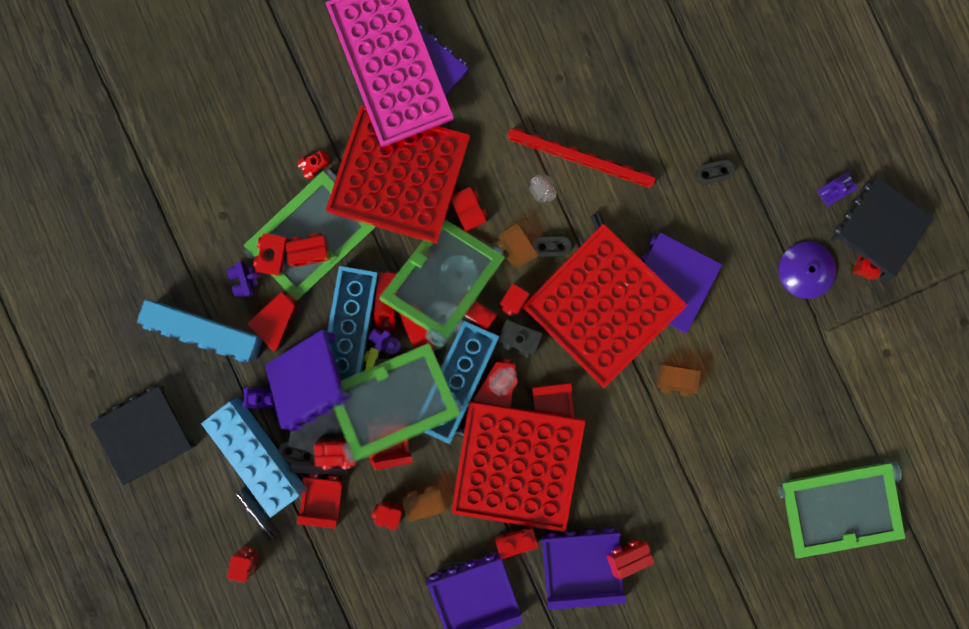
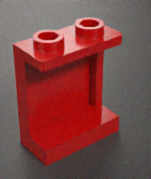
M571 383L532 387L535 411L575 418Z
M400 412L393 413L392 416H375L373 419H368L369 444L406 428L407 424H410V419ZM408 439L369 456L370 464L375 470L413 463L412 455L408 449Z
M320 474L305 475L302 481L307 491L302 494L297 524L336 528L339 520L343 479H339L337 475H327V478L319 477Z

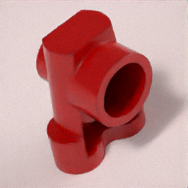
M320 150L309 157L304 156L298 160V165L302 168L303 175L307 180L315 177L317 171L328 167L330 164V157L324 150Z

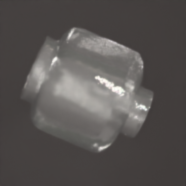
M537 175L531 180L529 192L538 203L547 204L557 196V186L549 176Z
M498 367L489 377V388L499 396L508 395L518 383L517 373L511 367Z

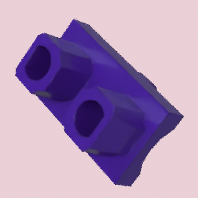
M849 172L817 191L826 206H830L858 189V187L852 181Z
M241 261L236 262L235 266L227 269L229 279L239 278L241 283L232 287L233 294L236 297L254 296L252 286L258 285L257 278L261 277L260 272L254 273L253 267L247 268V273L245 263H241Z
M374 329L368 338L376 343V349L389 354H396L401 348L400 341L394 338V334L387 331L381 332Z
M244 388L242 408H274L275 402L271 389Z

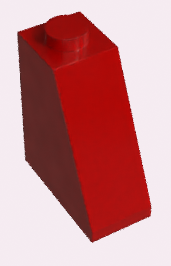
M393 272L379 273L374 311L376 330L396 332L397 310L380 300L382 293L397 275ZM399 289L394 294L396 297H398Z
M279 293L248 323L273 352L280 350L298 307L295 304L296 299L290 293Z
M420 304L410 305L422 313ZM400 313L413 349L415 350L426 344H430L431 348H435L429 331Z
M500 359V362H496L473 401L511 407L516 364H511L512 360Z

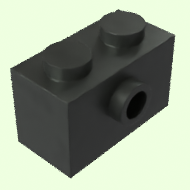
M506 320L498 342H501L500 346L511 350L514 347L519 349V354L529 357L530 354H535L542 333Z

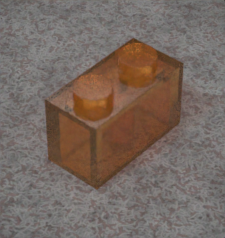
M518 223L498 235L499 241H497V244L502 251H507L509 255L507 259L512 267L516 266L519 269L538 257Z
M659 365L656 387L661 388L663 393L672 394L674 390L680 391L682 396L691 397L692 393H698L701 371Z
M430 486L424 489L425 492L417 493V491H411L406 493V497H403L402 501L408 522L446 513L441 487Z

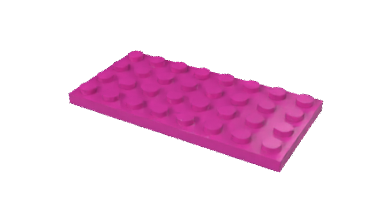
M330 0L325 2L381 147L454 120L408 0Z

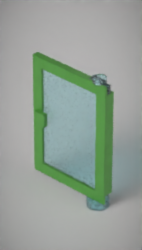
M328 167L244 244L246 248L244 252L253 259L259 254L260 248H257L259 237H262L263 233L285 237L289 241L293 237L310 238V234L321 233V235L327 238L330 261L293 268L288 263L286 252L282 276L272 275L296 301L376 228L372 225L326 213L325 210L337 177ZM270 249L267 251L266 257L268 260L273 259L275 252Z
M445 219L438 244L423 240L382 293L380 300L427 329V339L434 345L442 347L504 261L503 251L498 247L493 249Z
M426 344L342 380L341 384L344 393L352 394V398L346 400L345 404L334 407L348 442L342 446L349 463L366 458L461 416L459 411H462L459 400L454 401L430 344Z
M896 461L883 464L878 463L782 482V487H778V493L780 498L785 500L795 557L798 559L905 539L895 481H900L902 478L898 463Z

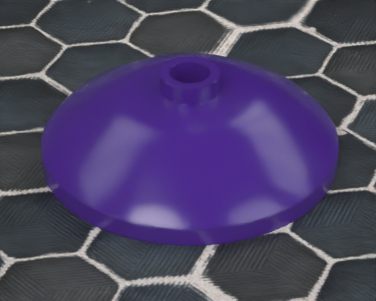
M801 242L791 246L781 257L778 269L779 278L784 288L792 295L803 299L816 298L826 293L833 285L837 271L832 254L824 246L815 242ZM810 266L814 267L813 273L809 271Z

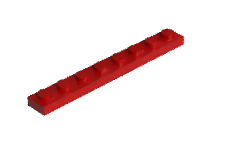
M520 128L510 129L507 135V139L648 188L654 185L656 179L651 177L652 174L649 172L641 171L639 173L633 171L634 168L631 166L616 165V162L611 159L605 158V160H601L593 153L587 152L584 154L579 152L578 148L572 146L568 148L563 147L558 141H545L542 136L525 134V131Z

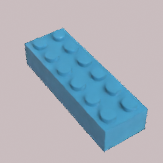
M339 266L328 332L334 333L336 341L330 345L340 380H345L363 372L364 357L378 286L379 273Z
M144 300L137 323L143 324L142 328L150 331L161 330V334L168 337L178 338L179 336V340L189 344L199 343L198 347L206 350L217 349L216 353L224 356L235 355V359L241 362L257 360L263 344V340L257 335L156 301Z
M463 321L441 368L460 415L424 433L448 444L451 443L498 341V336ZM436 382L416 423L447 410Z
M238 397L229 401L201 424L271 518L307 491V488L296 473L290 472V465L280 455L276 446L248 408H242L243 402Z

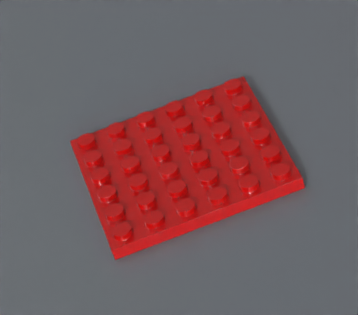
M360 105L325 210L326 213L438 244L470 141V135L436 126L381 147L366 106Z
M602 224L522 307L605 388L687 307V304L613 232Z
M469 401L451 514L566 532L585 419Z

